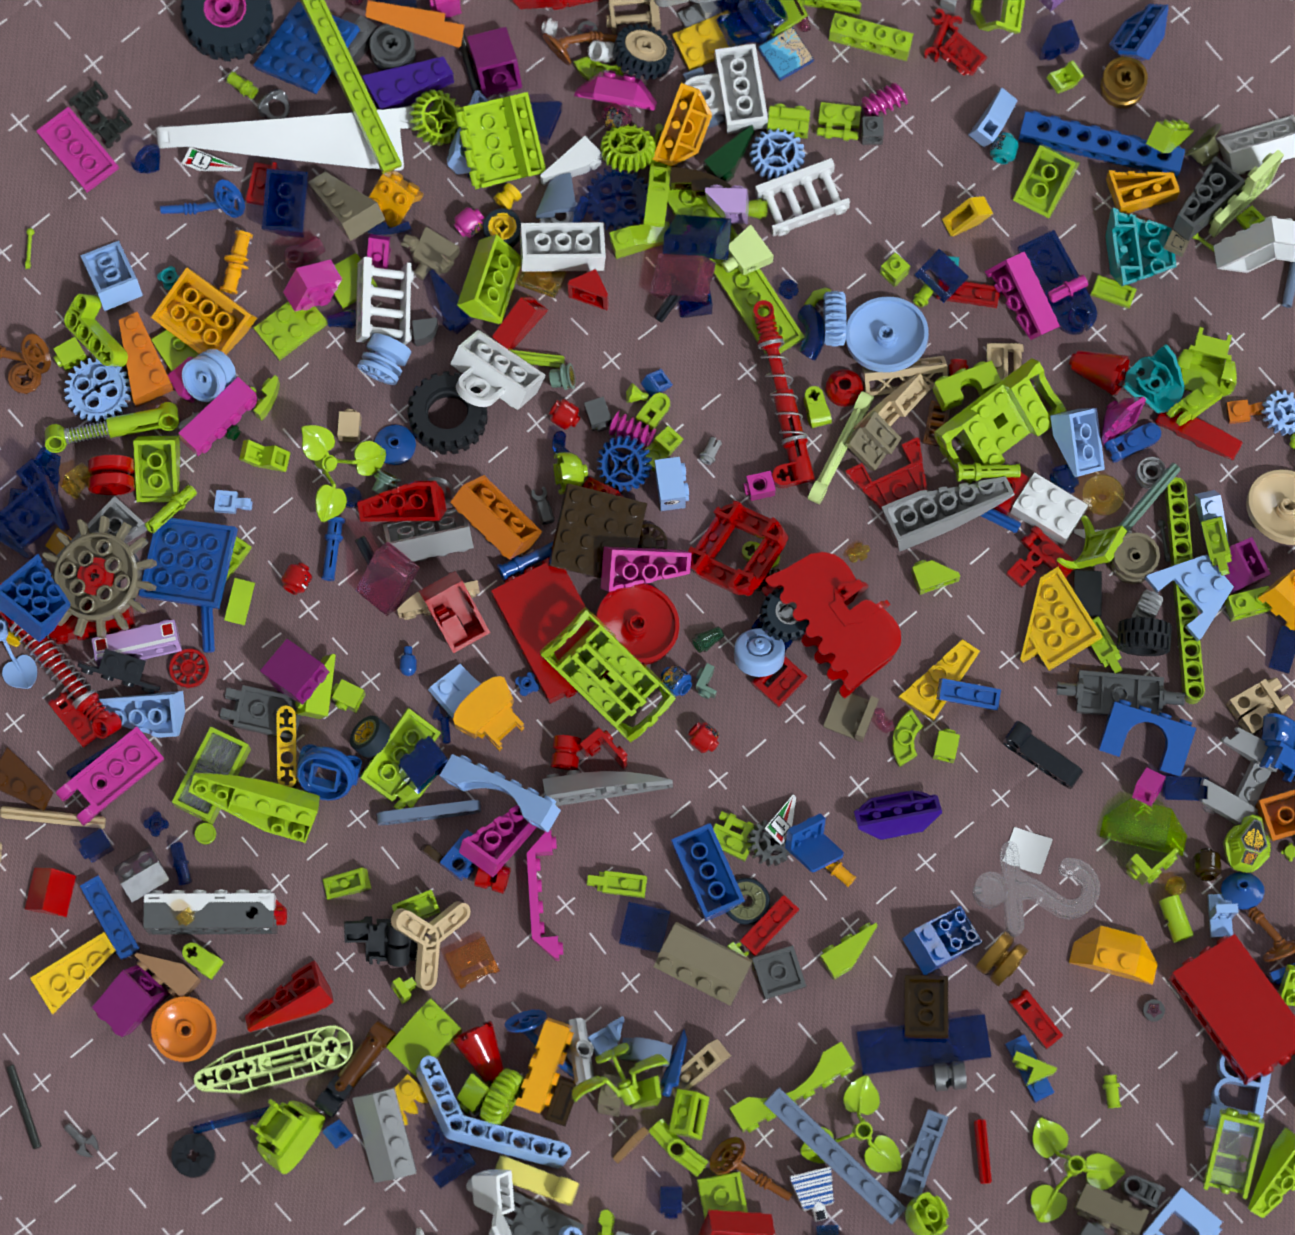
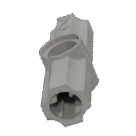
M583 1018L566 1021V1024L572 1025L571 1032H574L572 1042L567 1050V1058L572 1063L575 1084L594 1077L591 1061L594 1048L591 1042L588 1041L586 1022Z

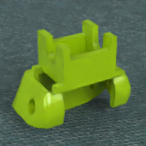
M1199 327L1194 344L1188 350L1184 349L1177 358L1185 385L1184 390L1193 392L1207 381H1210L1223 393L1222 397L1228 396L1233 392L1237 381L1235 362L1231 361V355H1228L1232 335L1228 334L1226 340L1202 335L1204 328Z
M270 1099L268 1103L271 1106L256 1126L252 1124L250 1128L259 1134L256 1139L259 1141L257 1149L261 1157L282 1174H287L300 1162L314 1143L324 1125L325 1117L308 1105L298 1101H289L287 1104L282 1102L278 1105ZM296 1111L302 1114L299 1118L294 1116ZM272 1144L277 1147L275 1154L269 1150Z

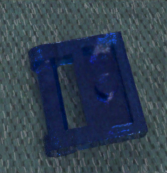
M752 10L720 15L716 19L729 47L754 42L764 43L767 40V35L765 31L761 30ZM752 32V35L742 37L735 36L739 34Z
M940 249L914 274L917 279L920 278L940 297L939 300L942 303H945L969 278ZM928 269L949 288L947 292L926 273Z

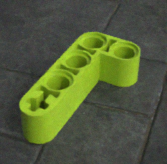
M76 295L65 314V326L104 366H125L128 361L126 350L95 320L101 308L100 298L97 295Z

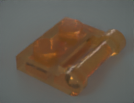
M484 936L445 954L460 989L467 987V984L490 973L500 972ZM488 960L490 965L462 977L461 971Z

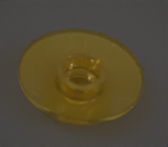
M1096 475L1086 482L1082 498L1091 512L1097 515H1110L1121 507L1124 501V490L1120 482L1114 477ZM1104 494L1106 496V499L1101 500L1099 498V495Z

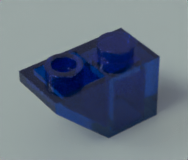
M1072 19L1052 26L1040 51V61L1045 59L1048 61L1053 60L1060 54H1071L1079 48L1080 38Z

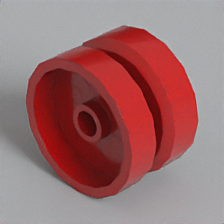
M101 455L88 460V472L92 475L88 478L89 492L113 496L128 494L135 490L134 477L130 476L134 472V460L132 458L122 455Z

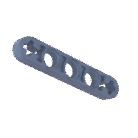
M479 800L383 811L376 814L377 825H392L480 813L481 806Z

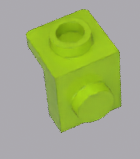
M1072 60L1064 68L1050 73L1046 78L1058 94L1074 88L1083 78V74Z

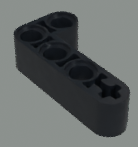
M1016 721L1004 738L1003 745L1064 787L1072 789L1082 775L1083 770L1031 734L1032 730L1027 725Z

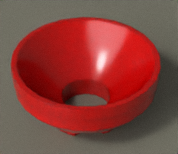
M841 369L830 375L826 382L825 391L832 403L840 407H848L856 403L860 393L863 391V384L861 378L855 372ZM843 379L849 380L851 383V387L847 390L839 387V382Z

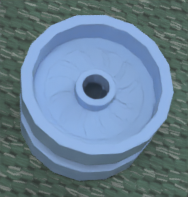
M208 349L202 352L197 357L188 361L182 370V380L186 390L195 399L202 402L214 400L236 379V371L232 361L227 355L217 349Z

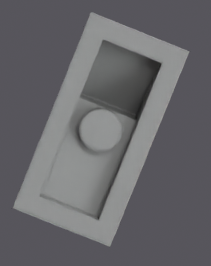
M716 1L707 3L696 2L695 5L679 12L678 16L684 27L688 28L723 12Z

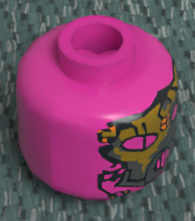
M466 207L454 217L455 223L453 225L462 237L467 236L471 238L483 229V222L481 220L484 217L477 208L473 210L470 207Z

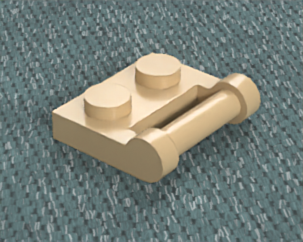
M987 343L986 362L992 360L1001 381L1008 376V352L1013 353L1014 371L1022 366L1023 344Z

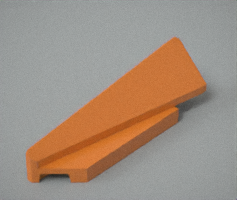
M374 1L367 2L366 17L458 48L461 47L464 25L445 22V13Z

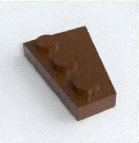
M8 747L6 748L0 759V792L44 811L54 792Z

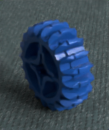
M619 435L617 440L611 438L609 443H604V449L599 450L601 456L596 459V461L602 463L597 466L598 470H603L599 477L606 476L607 478L604 484L612 482L611 487L615 488L618 485L619 491H623L624 488L627 491H631L632 487L638 489L640 487L639 483L643 485L646 482L645 478L650 477V473L647 470H651L653 467L647 464L652 461V457H646V454L650 451L649 449L643 451L642 448L645 444L637 445L638 438H634L631 442L629 435L625 439H623L622 435ZM616 448H627L631 452L624 454L621 451L618 452ZM610 456H612L611 459L614 461L615 464L613 470L610 466ZM636 456L639 461V471H637V467L634 464ZM630 457V459L627 461L628 464H626L625 467L619 469L622 466L621 463ZM623 472L628 476L631 475L633 478L624 479L617 475Z

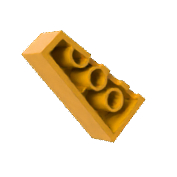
M549 1017L545 1020L536 1045V1053L534 1052L529 1064L530 1071L527 1073L521 1086L522 1094L519 1098L517 1097L515 1105L539 1114L545 1108V1105H550L553 1094L550 1093L552 1085L556 1086L560 1077V1073H557L559 1064H564L567 1053L564 1052L566 1044L570 1045L574 1036V1032H571L572 1025Z

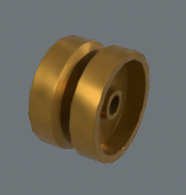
M1122 56L1112 60L1105 68L1101 79L1100 91L1103 99L1115 108L1127 109L1135 106L1140 102L1147 86L1148 74L1146 68L1140 61L1132 57Z
M1006 931L975 967L982 974H986L995 966L996 969L990 976V980L998 987L1007 977L1014 973L1022 963L1021 960L1029 951L1020 943L1009 952L1008 948L1013 943L1014 938Z

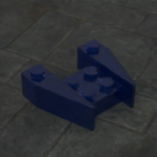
M30 459L16 471L28 489L0 511V541L28 559L35 557L28 546L52 526L57 524L61 530L68 531L70 529L53 480L39 460Z

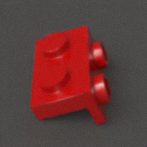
M955 31L946 44L939 47V50L942 52L941 57L949 63L953 61L957 65L956 70L964 76L966 74L973 76L988 58L959 31Z
M254 162L246 197L247 203L271 207L272 200L275 201L277 196L276 181L279 182L281 178V170L277 162H273L272 165Z

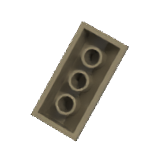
M676 922L659 953L654 967L731 1006L753 960Z

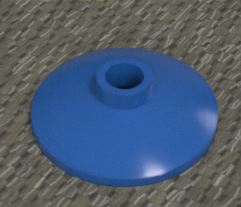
M401 425L387 426L375 438V443L385 449L386 458L384 463L389 465H401L411 459L416 449L414 435L409 429ZM397 440L398 444L396 446L391 445V441Z
M1236 872L1229 875L1221 886L1223 899L1225 901H1232V904H1238V909L1256 907L1263 900L1265 892L1263 883L1258 877L1244 872Z

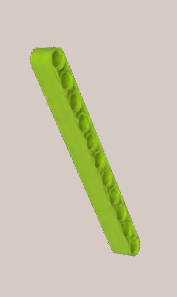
M1175 477L1165 488L1171 567L1193 559L1187 488L1185 481L1178 477ZM1173 485L1178 486L1181 492L1175 493L1170 487ZM1175 505L1179 506L1182 512L1176 513L1172 507ZM1181 526L1184 529V533H1177L1174 527ZM1177 546H1182V547H1184L1185 550H1186V553H1183V554H1182V553H1179V552L1176 550V547H1177ZM1173 580L1182 692H1185L1184 699L1187 703L1197 704L1205 692L1200 640L1197 642L1192 635L1185 634L1183 628L1198 617V610L1186 594L1181 593L1180 587ZM1188 607L1192 613L1186 615L1182 612L1181 608ZM1185 648H1192L1195 651V655H1187ZM1187 669H1195L1197 676H1190L1187 673ZM1189 689H1196L1199 696L1192 697L1189 694Z

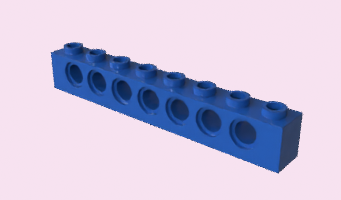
M1036 111L1025 112L1018 140L1037 146L1045 144L1058 151L1146 172L1174 173L1176 179H1178L1185 149H1182L1180 146H1177L1170 153H1162L1147 145V140L1141 139L1137 135L1127 136L1116 130H1102L1095 125L1085 126L1081 125L1078 121L1068 122L1061 120L1057 116H1043ZM1043 126L1047 131L1041 132L1038 130V127ZM1064 131L1067 136H1059L1057 132ZM1084 136L1087 140L1080 141L1077 137ZM1097 141H1104L1107 145L1100 146ZM1123 145L1127 150L1121 151L1117 146ZM1143 150L1147 155H1139L1137 151ZM1157 155H1164L1166 160L1158 159Z

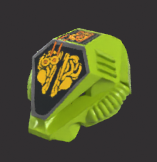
M1251 814L1242 819L1241 825L1238 824L1228 831L1223 846L1226 860L1234 870L1244 873L1254 872L1270 857L1271 843L1268 835L1264 832L1262 817Z

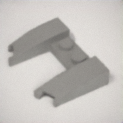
M1236 727L1234 729L1238 733L1232 739L1224 736L1220 742L1250 760L1251 763L1235 795L1207 779H1201L1200 785L1207 786V799H1200V802L1233 824L1241 825L1244 817L1251 814L1256 815L1258 809L1255 808V804L1271 772H1276L1277 769L1270 767L1271 764L1268 768L1259 766L1268 748L1265 746V741Z

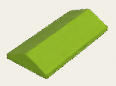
M407 708L392 729L386 746L372 758L359 778L373 790L394 802L397 797L396 794L403 789L441 732Z

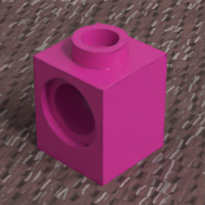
M771 471L746 476V483H743L745 495H749L751 501L775 496L776 489ZM755 483H762L764 488L756 490L753 485Z
M1146 767L1136 783L1132 798L1152 806L1162 790L1165 776Z

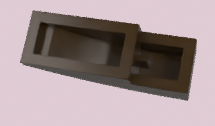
M671 167V190H691L692 197H706L705 188H710L711 185H720L723 188H731L732 186L724 180L702 171Z

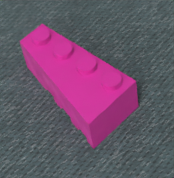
M1025 251L984 271L988 278L992 276L996 282L994 287L998 293L1002 291L1007 299L1006 305L1009 309L1016 312V319L1030 340L1060 327Z
M604 547L601 589L610 592L620 588H628L638 584H647L656 580H665L690 574L692 553L672 549Z

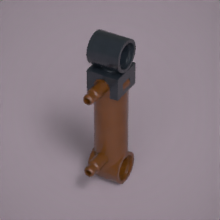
M378 1020L338 1075L333 1077L326 1086L327 1088L317 1098L314 1106L330 1118H333L344 1104V1101L346 1102L353 1093L355 1086L377 1057L393 1040L396 1033Z

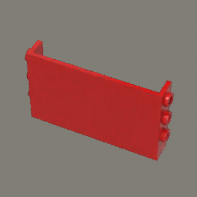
M547 558L542 562V565L526 569L523 575L508 578L505 580V584L491 590V593L526 661L535 674L549 704L565 696L570 698L578 692L540 655V651L573 621L585 605L567 571L548 566L550 558ZM585 620L571 638H567L566 642L554 652L557 661L595 625L594 622ZM606 670L601 675V677H604L605 679L609 678V676L607 675L609 670Z
M1233 934L1230 937L1226 935L1216 942L1217 945L1213 948L1210 946L1204 948L1199 953L1200 956L1195 959L1190 957L1182 963V967L1172 972L1169 981L1241 1081L1246 1085L1261 1075L1263 1077L1268 1076L1274 1071L1273 1067L1280 1064V1066H1283L1291 1060V1056L1295 1054V1015L1236 934Z

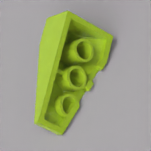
M1286 1127L1271 1148L1248 1206L1251 1212L1261 1218H1264L1282 1202L1284 1194L1289 1190H1295V1133Z

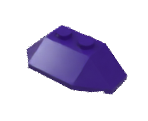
M914 790L871 798L854 811L858 829L880 840L923 832L942 814L938 795H929Z

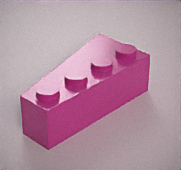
M517 804L503 816L494 819L491 824L486 827L483 826L474 835L465 838L462 841L459 853L494 877L537 827L531 825L523 817L521 809Z

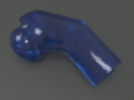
M557 431L552 438L553 451L555 453L570 452L565 448V432Z

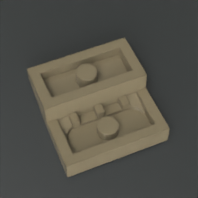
M873 411L854 430L845 442V445L871 471H874L878 468L886 454H892L902 438L876 411Z

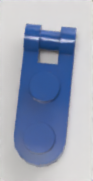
M1147 423L1122 436L1104 443L1106 450L1110 451L1112 455L1110 458L1113 463H1116L1156 444L1161 437V429L1154 423ZM1121 445L1123 451L1119 452L1117 446Z

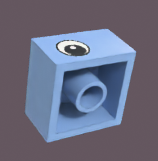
M680 457L655 460V476L660 510L667 511L686 508V501H689L688 483H684L686 481L685 463H681Z

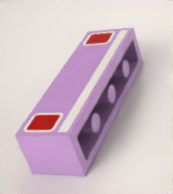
M163 620L157 624L141 625L139 628L127 629L126 631L120 630L117 633L106 634V638L103 639L100 637L91 638L95 661L98 667H100L105 648L143 660L182 651L175 620Z

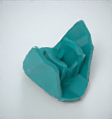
M1165 344L1153 356L1143 357L1126 372L1125 383L1122 387L1133 397L1144 396L1146 399L1145 405L1156 413L1168 412L1171 407L1182 400L1185 385L1176 355ZM1138 371H1144L1145 373L1143 376L1137 375ZM1152 383H1153L1154 385L1157 384V385H1159V386L1156 387V388H1155V387H1152Z

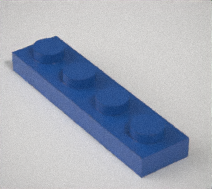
M98 875L80 885L120 959L123 960L139 951L140 948L100 876Z

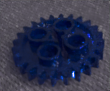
M604 169L603 176L597 173L598 180L592 178L591 184L593 186L587 185L589 193H585V198L588 199L585 201V205L590 207L588 214H593L592 220L599 219L598 223L603 222V224H606V230L613 226L614 231L620 226L621 229L625 228L626 225L633 226V222L640 225L639 217L644 219L646 190L648 189V183L643 184L644 177L638 179V172L632 175L631 171L629 173L627 171L620 173V170L616 171L615 169H611V172ZM630 185L632 188L626 191L622 189V186ZM604 188H609L612 191L608 194H605L601 190ZM627 204H633L635 208L629 210L626 209L625 206ZM607 207H612L615 209V211L612 213H608L605 211V209Z

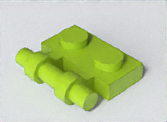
M821 102L818 124L826 125V128L818 127L817 135L825 136L826 139L835 137L843 138V141H849V139L858 140V132L850 130L851 128L859 129L861 107ZM832 126H840L845 128L844 130L832 129Z
M722 811L719 819L726 822L724 827L716 823L713 828L723 852L745 862L750 853L748 849L752 846V844L747 842L749 832L754 830V824L749 821L746 823L736 818V815L732 813L729 815ZM732 825L743 830L742 834L731 831Z

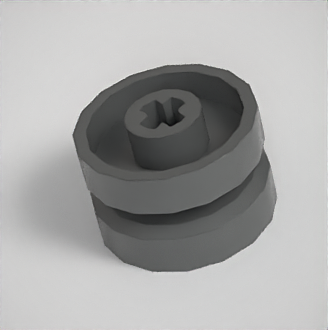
M385 24L376 29L371 36V55L374 65L379 71L414 64L416 49L410 31Z

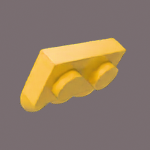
M407 1074L395 1087L405 1125H408V1119L404 1111L410 1114H418V1107L414 1100L420 1103H428L423 1088Z

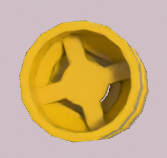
M507 183L503 187V191L497 193L493 198L501 208L510 210L512 204L518 202L522 195L516 187Z

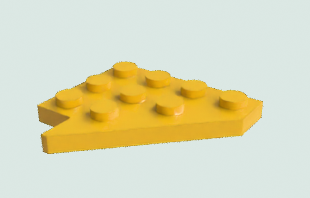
M1059 567L1040 577L1020 658L1024 663L1039 654L1050 671L1103 638Z

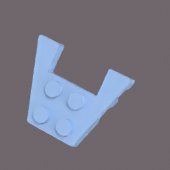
M1208 555L1151 573L1145 577V580L1156 593L1174 580L1201 612V615L1185 627L1197 642L1203 637L1234 587L1224 575L1221 576L1218 567L1213 566Z

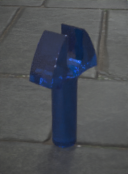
M438 704L433 713V720L441 722L442 742L448 744L451 742L449 721L452 717L448 713L443 717L440 713V704Z

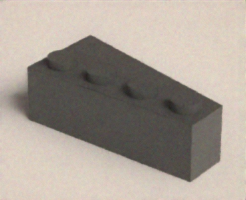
M1215 156L1178 214L1173 229L1189 241L1214 219L1213 215L1220 208L1225 209L1228 205V200L1236 194L1238 196L1242 192L1241 189L1245 185V180Z

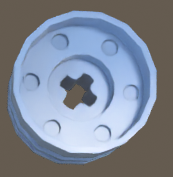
M373 333L367 344V349L371 353L364 352L362 355L363 360L359 361L357 367L363 373L379 382L396 385L399 379L398 376L402 373L399 366L406 365L411 350L398 340L383 334Z

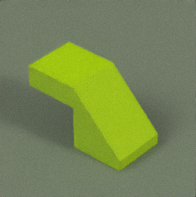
M244 440L239 460L255 467L286 472L291 452L275 445L262 446L251 440Z

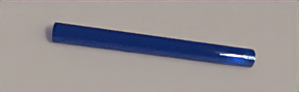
M270 1106L193 1126L194 1134L263 1117Z

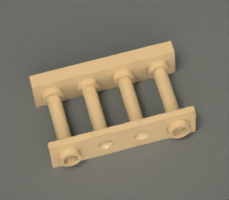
M608 0L610 15H606L607 27H611L612 34H616L617 24L637 22L652 23L655 30H660L659 6L655 4L654 0ZM645 3L650 6V11H647L645 14L615 16L614 6Z

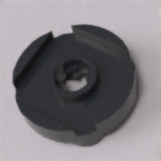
M187 1134L174 1143L171 1152L174 1168L180 1174L189 1178H199L207 1174L216 1158L213 1144L206 1137L199 1134ZM191 1150L199 1153L195 1162H192V1159L187 1157Z

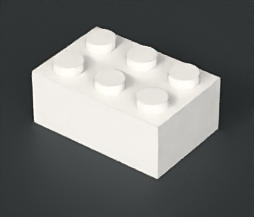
M1034 472L1014 503L1010 513L1032 527H1039L1044 534L1065 545L1081 517L1086 512L1088 505Z

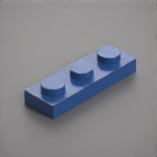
M940 678L936 699L998 710L1001 689Z
M1025 1034L1005 1044L1012 1059L1016 1051L1037 1059ZM1017 1068L1026 1085L1032 1070L1023 1071ZM1048 1078L1026 1086L1034 1103L1055 1093Z

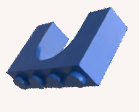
M1119 699L1118 702L1113 701L1097 750L1120 757L1129 730L1136 724L1150 722L1158 726L1165 737V749L1158 770L1181 777L1196 728L1191 726L1192 722L1183 719L1176 722L1171 720V715L1162 712L1159 713V716L1151 714L1152 709L1140 705L1136 709L1130 707L1131 702Z

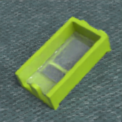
M1233 1108L1219 1110V1117L1202 1183L1204 1190H1208L1209 1186L1220 1188L1222 1193L1238 1192L1242 1194V1198L1247 1199L1265 1125L1260 1115L1248 1112L1247 1115L1241 1114Z

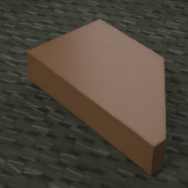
M645 1127L638 1130L613 1156V1160L619 1164L650 1132Z

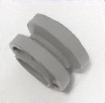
M1156 457L1143 459L1136 469L1135 478L1137 483L1145 489H1150L1164 473L1166 466L1163 461ZM1146 470H1153L1156 476H1148Z

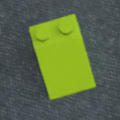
M1041 144L1013 201L1050 218L1071 182L1080 162L1045 144Z
M138 436L134 440L136 501L170 502L172 496L179 494L180 437Z
M430 998L386 1048L417 1078L416 1070L421 1060L426 1056L437 1058L453 1042L452 1039L457 1038L463 1031Z

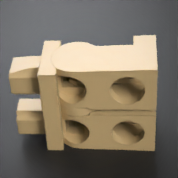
M1275 677L1268 681L1264 679L1230 699L1226 705L1236 720L1241 718L1238 723L1242 729L1254 735L1263 728L1264 715L1267 713L1284 715L1293 704V700L1288 694L1278 698L1275 692L1281 689L1282 685L1278 678Z

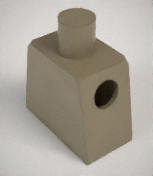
M604 1073V1076L618 1089V1083L622 1081L620 1075ZM606 1083L601 1086L598 1113L619 1117L623 1100L621 1096L617 1097L616 1093Z

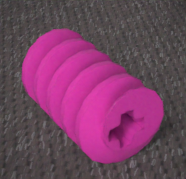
M893 82L890 87L885 86L883 91L879 89L876 91V94L870 93L869 98L866 96L862 97V107L867 117H871V115L879 117V111L886 115V108L892 112L894 111L893 104L901 108L900 101L907 105L908 100L903 89Z
M618 411L611 422L609 435L613 436L617 432L616 437L622 435L625 439L629 435L631 440L638 438L637 445L644 443L645 445L642 448L644 450L651 443L656 429L654 428L651 432H648L649 425L642 429L641 421L634 425L633 417L626 421L627 414L620 418V411Z

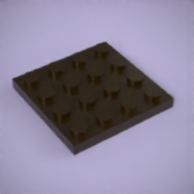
M569 483L566 484L548 566L601 579L604 547L638 548L647 503Z

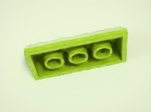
M497 234L479 240L457 306L470 317L501 324L521 267V255Z

